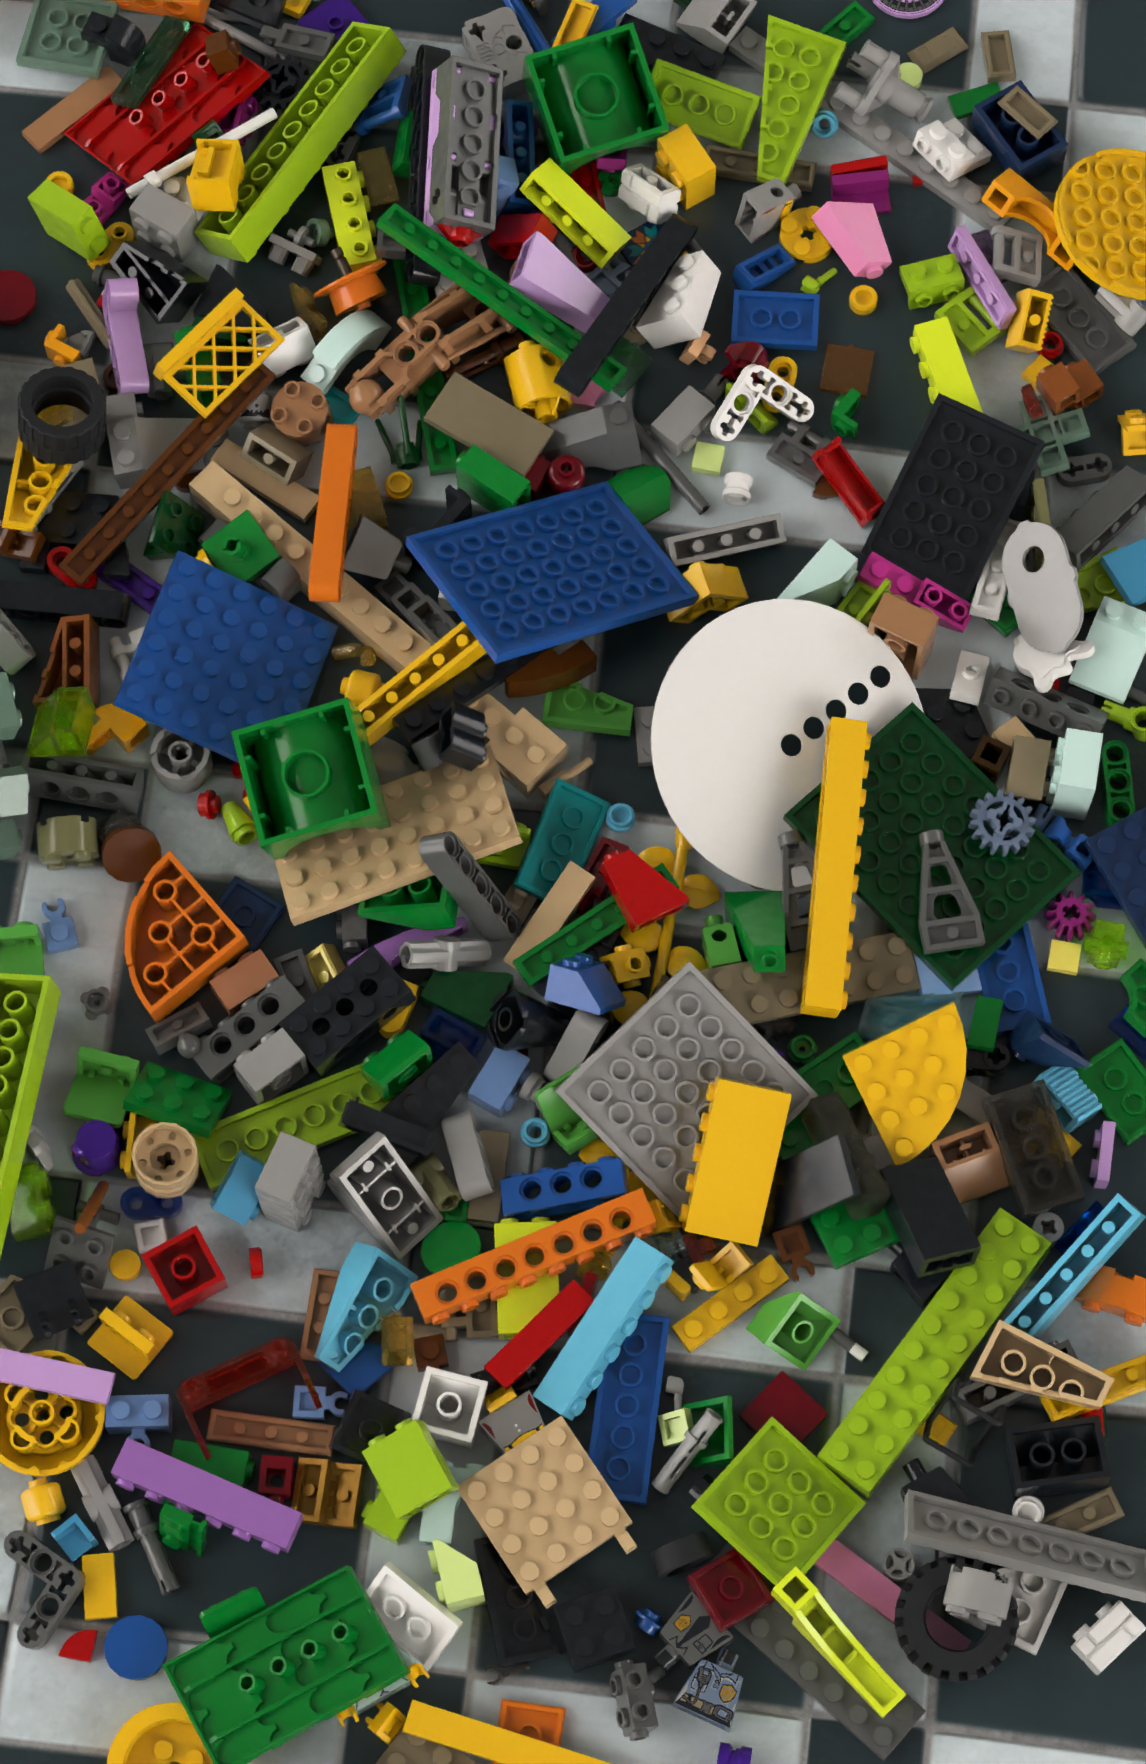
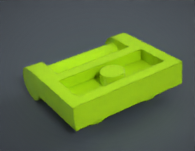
M972 286L935 311L934 314L935 319L948 317L957 343L970 357H973L997 338L1004 336L1009 330V326L1001 330L997 328ZM970 303L992 328L988 330L965 304Z

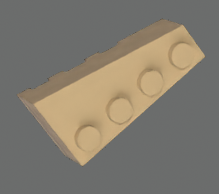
M1000 1319L970 1376V1380L1099 1410L1114 1381V1378Z

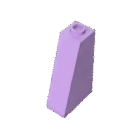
M536 231L523 242L509 284L546 311L586 333L610 298L539 231Z

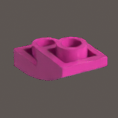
M109 171L92 186L91 195L84 202L92 206L101 225L121 205L127 196L125 189L131 185Z

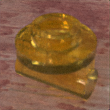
M601 1251L594 1254L595 1258L580 1265L576 1270V1274L580 1278H584L585 1272L589 1271L598 1274V1281L606 1280L612 1268L611 1260L608 1255Z

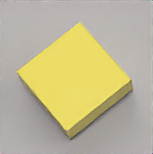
M1052 939L1046 971L1076 976L1082 944Z

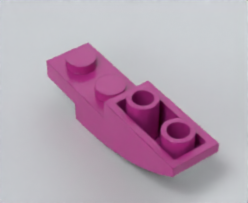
M873 551L869 554L856 579L877 590L887 578L892 581L890 588L892 595H901L908 600V603L917 607L929 608L939 617V626L961 633L964 632L972 615H969L971 603L928 578L922 581Z

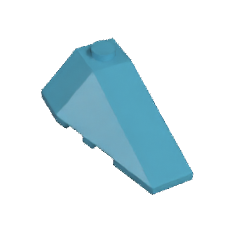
M355 1241L341 1267L315 1358L333 1370L340 1372L364 1347V1341L374 1330L379 1331L385 1325L383 1321L393 1310L398 1311L411 1292L410 1283L415 1282L419 1276L379 1248Z

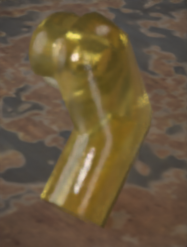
M352 642L333 646L332 656L336 661L360 657V664L362 666H371L376 663L374 655L376 652L372 647Z

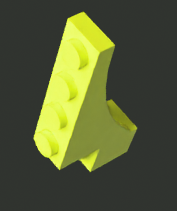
M796 1566L772 1589L771 1595L793 1617L792 1624L882 1719L906 1696V1693L890 1678L848 1630L820 1594L817 1587Z

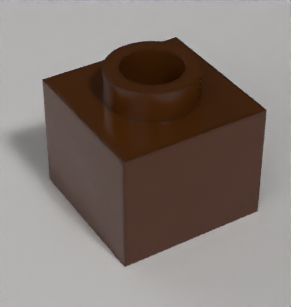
M226 29L205 37L206 56L219 75L239 68L241 48L236 38L232 39Z

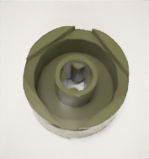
M67 815L46 819L47 825L44 826L41 822L36 824L39 861L47 864L48 870L65 869V864L77 863V867L80 868L95 866V859L99 857L97 820L95 818L89 817V822L81 821V816Z

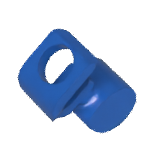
M1057 816L1043 832L1050 841L1053 839L1059 841L1058 848L1065 850L1064 855L1080 871H1085L1093 861L1083 844V841L1088 837L1080 834L1074 838L1062 816Z

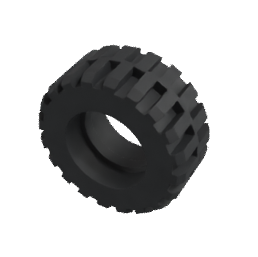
M959 1555L948 1558L946 1556L940 1557L933 1562H927L909 1577L902 1588L896 1603L894 1620L898 1642L901 1649L906 1653L908 1660L921 1669V1672L944 1682L962 1683L974 1679L977 1680L997 1668L1014 1646L1017 1638V1629L1019 1628L1017 1601L1013 1595L1011 1596L1007 1619L1002 1620L1000 1627L987 1624L982 1638L975 1645L967 1649H947L938 1644L931 1637L927 1629L926 1611L928 1605L937 1594L946 1590L952 1565L958 1566L961 1569V1573L963 1566L995 1573V1579L1002 1580V1583H1004V1580L999 1576L1000 1573L993 1567L991 1569L984 1565L983 1561L978 1559L972 1560Z

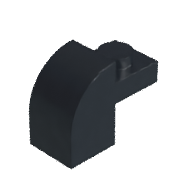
M92 11L81 32L82 40L107 48L110 61L133 69L137 68L147 47L143 32L130 20L118 14L113 19Z

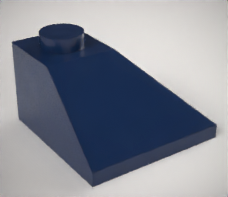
M1029 1010L1007 1037L1012 1047L1011 1053L1022 1062L1030 1060L1039 1066L1088 1068L1091 1064L1076 1039Z

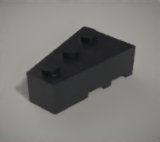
M124 241L109 261L121 278H137L139 301L157 324L180 322L209 283L208 280L148 241Z

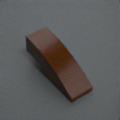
M580 640L560 655L551 647L505 678V695L508 698L528 697L548 693L578 682L596 671L597 655L583 640Z

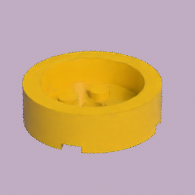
M178 1702L157 1704L135 1714L122 1726L115 1736L107 1757V1764H213L182 1703Z

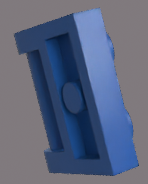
M407 74L383 84L371 98L368 106L362 110L355 120V130L360 136L370 133L373 128L393 119L400 120L408 116L407 102L410 97L413 81Z

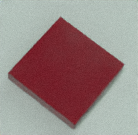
M781 1371L739 1415V1418L757 1433L771 1417H774L802 1443L828 1416V1413L785 1372Z
M735 1548L686 1577L720 1633L775 1601L756 1567Z

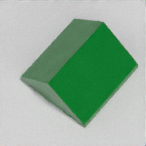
M727 1395L683 1404L682 1408L691 1409L694 1426L707 1408L716 1411L723 1418V1422L707 1440L708 1446L705 1450L701 1449L687 1468H726L734 1459L732 1396Z

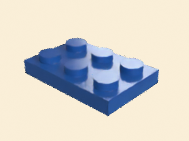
M734 289L731 345L754 341L761 344L764 348L817 351L820 294Z

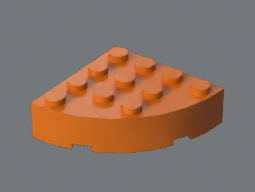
M170 850L151 868L144 878V883L130 906L125 927L124 953L130 979L138 998L155 1023L162 1021L213 979L212 976L217 971L230 965L250 948L242 932Z

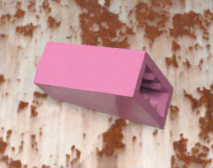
M827 201L812 216L814 223L854 277L878 278L892 263L873 203Z

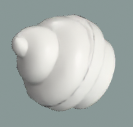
M1032 1495L1018 1498L1012 1508L1013 1516L1039 1523L1042 1521L1045 1513L1041 1500Z

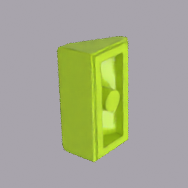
M734 382L726 384L725 398L733 387ZM743 394L738 395L734 400L735 409L740 411L746 406V398ZM759 401L747 419L764 436L779 423Z

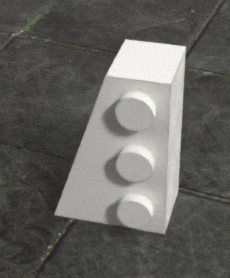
M703 250L685 254L678 258L636 326V329L654 349L701 338L721 275V271Z

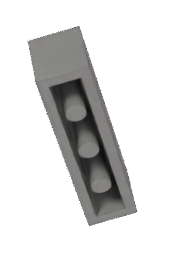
M781 513L676 535L662 540L665 554L676 567L787 542Z

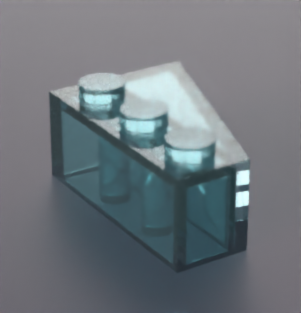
M963 991L943 995H934L932 993L914 997L902 995L866 998L858 1035L863 1039L874 1040L952 1001L955 1002L957 1010H959Z

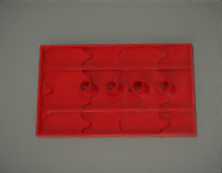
M195 22L63 134L129 184L133 185L144 179L143 175L152 170L157 172L171 160L174 162L194 142L191 135L212 120L218 123L238 103L241 105L271 74L241 53L239 55V68L219 75L206 56L205 37L214 33L200 23Z

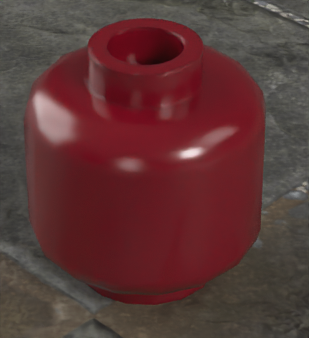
M562 455L556 457L551 462L548 468V485L551 491L558 495L584 487L585 468L577 457Z

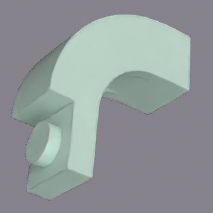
M363 309L348 315L335 325L312 352L315 356L300 377L307 383H312L326 395L346 365L362 351L377 350L392 327L371 310Z

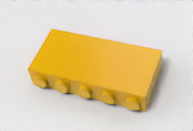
M716 1076L715 1083H709L706 1100L710 1101L708 1113H702L699 1124V1131H703L701 1144H695L692 1161L696 1162L694 1174H688L685 1191L690 1193L687 1204L682 1203L679 1212L678 1222H682L684 1231L758 1247L792 1094L783 1090Z

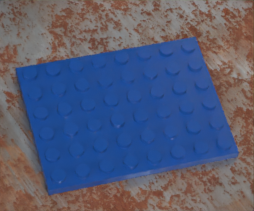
M607 481L407 536L405 544L495 664L694 605L699 597L698 593Z

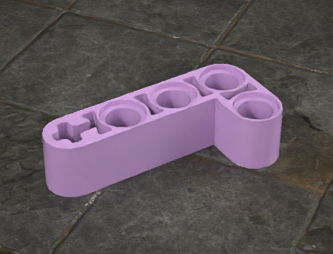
M135 277L106 279L102 298L107 335H111V340L108 338L118 394L129 392L143 394L149 392V375L137 315L139 287Z

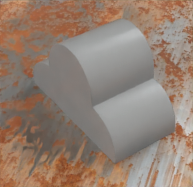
M378 1131L330 1173L331 1178L327 1181L329 1188L342 1205L360 1223L366 1226L376 1240L398 1260L444 1219L389 1140Z

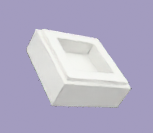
M164 1218L133 1224L140 1256L169 1240Z

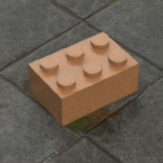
M885 592L869 622L868 633L872 636L876 633L898 657L909 676L917 680L932 652L939 617L929 608L917 607L908 603V600L901 595H891Z

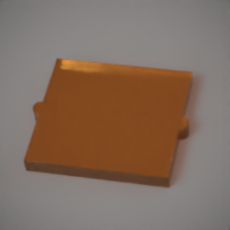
M828 343L819 390L846 395L851 388H854L861 393L862 398H866L874 351L854 348L852 344L842 346Z

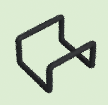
M955 1379L928 1417L923 1432V1441L970 1468L974 1465L978 1447L994 1425L997 1427L1003 1425L1006 1406L1001 1405L993 1417L958 1397L961 1380ZM950 1397L957 1404L988 1421V1424L973 1443L968 1460L929 1438L933 1421Z

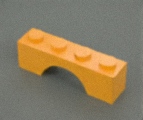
M1009 167L993 180L981 201L1002 218L1014 217L1033 225L1043 235L1047 243L1046 254L1067 271L1071 270L1075 263L1068 256L1058 237L1054 221V203Z

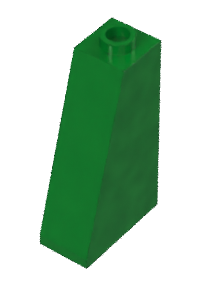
M782 891L724 892L726 923H732L736 941L754 972H786L785 913H783Z

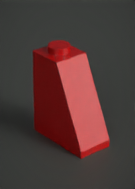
M620 849L615 850L604 857L605 861L602 862L600 871L632 933L687 907L690 901L687 895L630 849L621 853Z

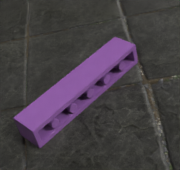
M126 1438L111 1471L113 1477L117 1479L116 1485L132 1492L136 1487L145 1491V1497L156 1503L162 1504L163 1500L175 1504L174 1507L190 1514L194 1512L204 1517L203 1520L207 1521V1525L220 1529L222 1525L233 1529L232 1535L241 1540L249 1542L251 1538L261 1541L263 1542L261 1545L263 1549L277 1555L280 1550L286 1553L289 1552L304 1519L299 1511L130 1438Z

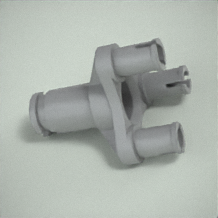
M870 39L865 42L859 54L856 51L851 54L852 58L848 59L845 67L866 78L867 88L862 94L842 81L833 93L834 98L852 107L853 112L861 117L886 103L908 118L916 119L915 122L918 124L925 119L934 103V99L931 97L929 99L926 98V94L900 79V55L892 50L890 52L886 51Z

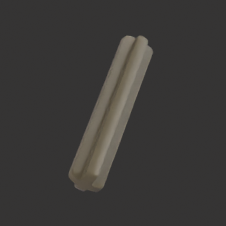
M78 278L71 279L66 285V290L94 332H96L104 347L110 350L108 338L111 340V335H107L102 311L81 280Z

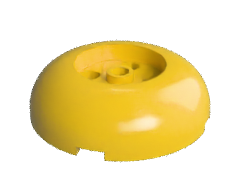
M44 1350L27 1353L86 1366L75 1357L60 1351ZM0 1382V1462L15 1472L28 1476H53L74 1468L93 1451L104 1429L105 1405L48 1393V1397L45 1400H37L35 1397L37 1390ZM15 1391H17V1392L13 1395V1397L10 1398L12 1392L14 1393ZM69 1406L73 1409V1415L64 1419L61 1417L60 1411L63 1407ZM43 1412L50 1414L46 1421L44 1419L40 1421V1415ZM20 1414L28 1415V1424L25 1426L17 1425V1416ZM45 1432H51L54 1435L53 1441L49 1444L41 1442V1436Z

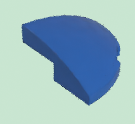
M367 1342L340 1372L333 1370L323 1362H315L351 1396L354 1388L365 1393L375 1382H380L401 1362V1359L390 1350Z

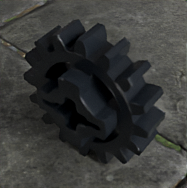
M276 54L274 61H271L268 57L265 58V66L257 64L269 72L271 76L253 92V95L257 102H261L263 110L270 106L276 113L278 109H282L284 113L311 76H308V67H302L299 58L292 62L290 54L285 57V60L281 59L279 54ZM292 72L298 76L300 81L297 80V77L291 75ZM263 88H266L267 92H271V96H269Z

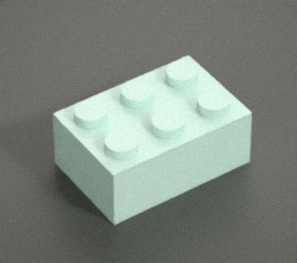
M1067 728L1064 738H1058L1053 766H1050L1049 792L1045 800V804H1050V809L1055 812V816L1085 821L1096 790L1103 733Z

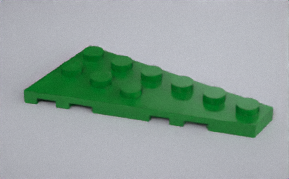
M800 1112L784 1128L778 1156L783 1161L829 1138ZM854 1163L853 1167L861 1195L810 1218L835 1270L900 1242L874 1188L875 1184Z

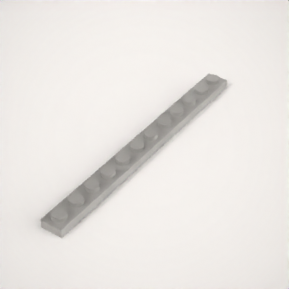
M746 26L729 44V51L764 75L766 39ZM831 84L829 85L819 110L827 109L834 112L839 121L838 127L878 155H886L887 161L910 177L916 175L923 181V186L989 232L996 225L1007 226L1014 218H1002L983 203L981 199L986 191L963 175L948 182L912 146L914 141L872 112L862 117L853 112L852 107L833 97L836 87Z

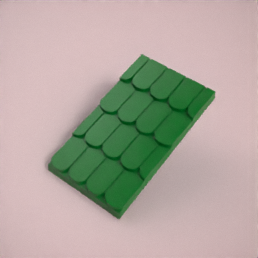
M349 1565L336 1570L162 1665L213 1764H247L267 1751L276 1749L321 1721L330 1719L363 1698L372 1696L411 1673L354 1569Z

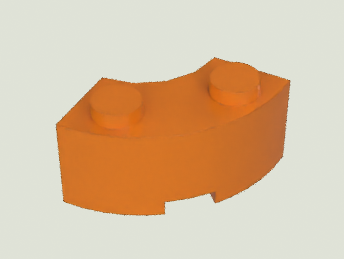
M1102 1266L1074 1298V1300L1082 1304L1081 1308L1088 1312L1099 1313L1101 1310L1123 1317L1125 1323L1141 1327L1143 1323H1146V1279L1137 1275H1134V1277L1122 1276L1115 1271L1116 1268Z

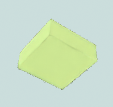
M697 441L691 472L720 477L725 446Z
M682 1408L658 1415L663 1447L681 1444L686 1438L685 1432L689 1428L692 1429L694 1427L691 1409Z

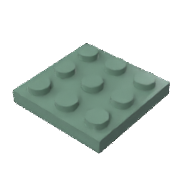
M34 0L16 57L17 65L98 79L107 48L82 40L81 32L92 11L114 19L120 10L118 2L106 0Z

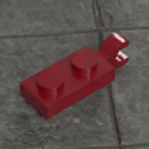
M604 836L601 838L584 870L597 879L576 908L577 915L582 916L593 909L595 898L602 901L610 890L600 871L601 864L605 861L604 857L619 849L623 853L630 849L629 846Z

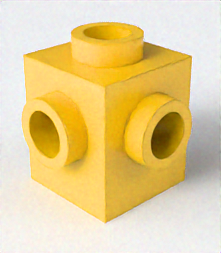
M632 944L621 945L614 948L615 953L599 958L600 962H606L609 965V973L617 985L623 984L624 989L640 986V980L651 976V962L648 955L645 954L644 947L633 949Z

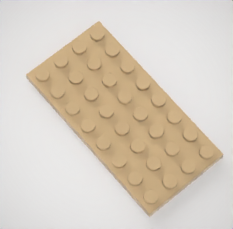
M491 745L485 747L487 755L484 762L478 765L472 772L445 762L428 771L423 772L421 770L380 785L391 827L381 830L373 827H358L330 832L297 844L286 853L287 857L275 860L290 920L293 925L302 924L433 876L434 873L423 861L419 852V841L424 836L452 831L475 860L523 843Z

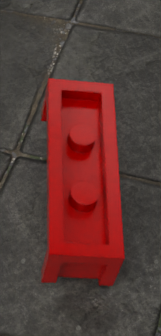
M837 436L829 445L817 450L811 459L863 528L879 516L885 502L841 444L842 439L840 436Z

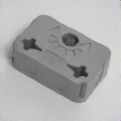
M501 7L464 23L465 27L462 28L463 46L470 60L504 69L502 102L527 93L522 77L524 58L526 55L533 54L534 52L517 20L515 12L509 7Z

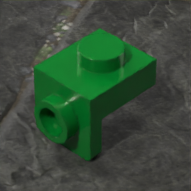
M851 388L846 395L841 394L833 405L834 410L831 413L830 425L837 434L842 437L847 436L852 440L857 436L858 423L850 419V417L860 406L861 393L854 388Z

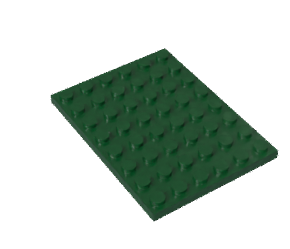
M912 702L871 738L870 748L865 750L864 760L869 761L867 778L862 779V789H866V800L864 807H860L859 817L864 818L861 836L857 835L856 846H861V856L859 864H855L854 874L859 876L856 894L953 991L1050 903L1051 900L1080 875L1081 871L1035 825L1030 826L1035 832L1032 837H1028L1029 843L1026 847L1020 845V850L1017 854H1014L1009 849L1007 855L1003 857L1001 850L997 849L994 855H991V847L986 846L980 849L982 840L972 839L976 829H969L970 821L974 820L969 815L972 809H976L975 804L978 799L984 801V797L988 792L995 797L999 789ZM821 783L783 817V820L793 830L800 831L803 840L814 851ZM1001 806L992 807V809H997ZM1004 815L1000 819V832L1002 831L1003 827H1005V821H1003L1005 817ZM929 830H942L944 841L980 913L986 942L984 946L924 954L918 927L922 857L919 834ZM1007 837V838H1005V839H1003V840H1011V839H1013V838H1012V837ZM944 865L931 867V884L933 887L951 885L947 868ZM945 894L935 897L934 916L937 919L960 916L961 909L953 895Z

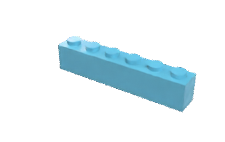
M1117 1193L1004 1322L1038 1339L1146 1216L1126 1198Z
M635 1236L532 1396L573 1421L575 1416L580 1415L586 1406L587 1397L602 1382L603 1372L609 1363L614 1362L618 1357L623 1341L635 1331L638 1324L637 1320L643 1310L648 1309L653 1303L654 1293L660 1284L664 1283L671 1275L674 1261Z

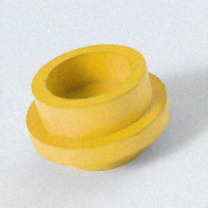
M402 471L393 472L385 481V491L392 499L403 500L408 498L413 492L414 483L412 478Z

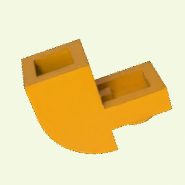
M111 703L102 705L94 710L97 723L88 725L82 731L79 741L82 749L89 756H92L112 738L127 753H130L150 735L147 723L142 718Z

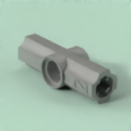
M436 935L433 940L405 941L399 950L402 966L407 969L432 968L445 972L456 971L458 967L486 966L487 962L491 960L492 954L489 941L484 938L459 939L448 935Z
M93 1454L89 1455L70 1470L83 1495L81 1498L92 1522H96L101 1537L111 1553L128 1546L135 1539L120 1510L122 1506L111 1484L107 1483Z

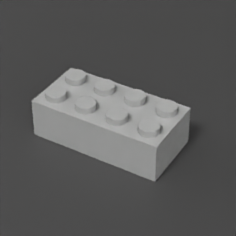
M281 1131L254 1187L265 1219L296 1232H299L302 1225L306 1226L313 1213V1209L310 1208L315 1197L320 1198L326 1185V1181L323 1180L324 1173L320 1164V1157L315 1145Z

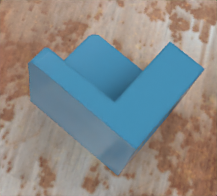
M76 1513L51 1532L53 1538L74 1564L82 1558V1555L88 1554L99 1545L98 1541Z

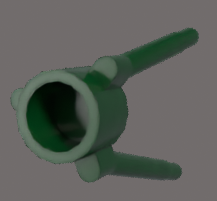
M399 395L398 404L403 442L397 444L396 450H394L380 419H376L375 423L389 452L391 464H397L399 470H411L419 467L420 461H423L421 451L423 430L421 420H418L414 446V443L409 439L404 398L402 395Z

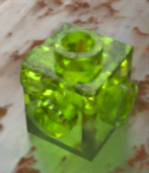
M1096 919L1092 934H1086L1083 951L1088 952L1087 963H1092L1094 967L1103 970H1109L1111 967L1117 968L1120 959H1126L1129 942L1124 941L1126 925Z

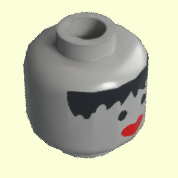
M264 390L236 421L244 424V429L254 430L265 423H269L271 421L272 396Z

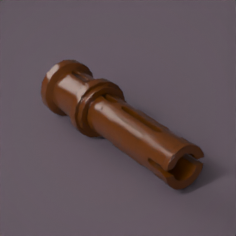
M516 330L513 336L500 342L495 340L490 344L489 349L449 367L446 371H442L445 381L448 382L454 372L468 378L495 364L503 366V359L518 350V345L524 342L519 330Z

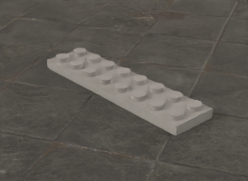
M908 1489L905 1495V1542L1146 1603V1550L910 1489Z

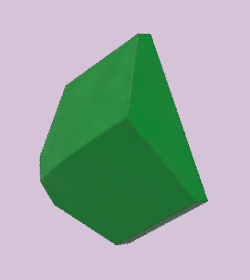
M643 464L640 467L627 469L607 481L642 526L670 510L671 481L662 468Z

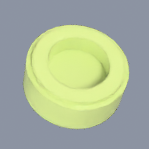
M910 62L901 64L900 79L918 89L923 78L921 68Z

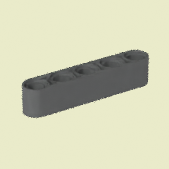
M452 831L422 837L419 841V852L423 861L482 936L489 942L519 937L522 928L518 914L457 835Z

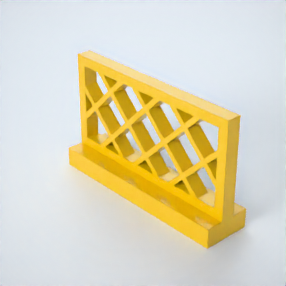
M237 288L227 295L156 364L153 374L160 381L164 379L205 419L285 341L266 320L243 300L244 295ZM241 310L251 318V327H235V316ZM218 332H231L232 346H216L215 335ZM236 333H251L252 347L236 346ZM256 333H267L274 342L269 347H256ZM211 340V346H205ZM199 351H210L212 365H196L195 355ZM216 352H232V366H216ZM236 352L252 353L253 363L250 366H237ZM191 359V365H185ZM179 370L192 371V385L180 384L173 376ZM196 371H212L213 385H196ZM216 371L233 372V382L229 386L217 385ZM237 372H243V373L237 378ZM197 391H213V402L207 408L197 400ZM217 391H223V392L217 397Z

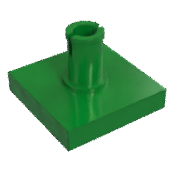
M245 510L201 544L217 569L247 583L253 581L278 562L279 559L283 558L249 510Z

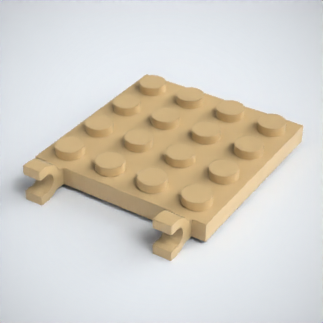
M562 1415L458 1485L460 1487L457 1489L524 1593L528 1595L535 1590L546 1609L557 1603L546 1582L613 1536L616 1537L627 1555L638 1548L625 1529L633 1523Z

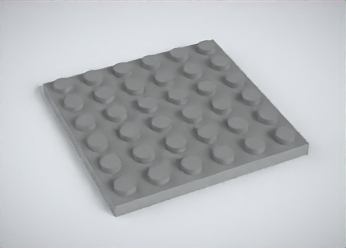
M690 961L674 974L555 1090L678 1218L682 1203L687 1204L690 1193L685 1191L688 1174H694L696 1162L692 1161L695 1144H701L703 1131H699L701 1116L703 1112L708 1113L710 1101L706 1100L708 1085L710 1082L715 1083L716 1076L783 1090L792 1094L785 1127L818 1096L804 1079Z

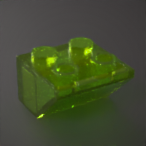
M87 686L58 687L37 707L27 749L28 757L86 755L96 713Z
M37 1161L28 1162L21 1167L10 1215L12 1235L16 1242L51 1236L52 1225H54L56 1212L54 1206L52 1207L50 1199H48V1196L53 1195L51 1179L47 1177L46 1169L41 1170Z

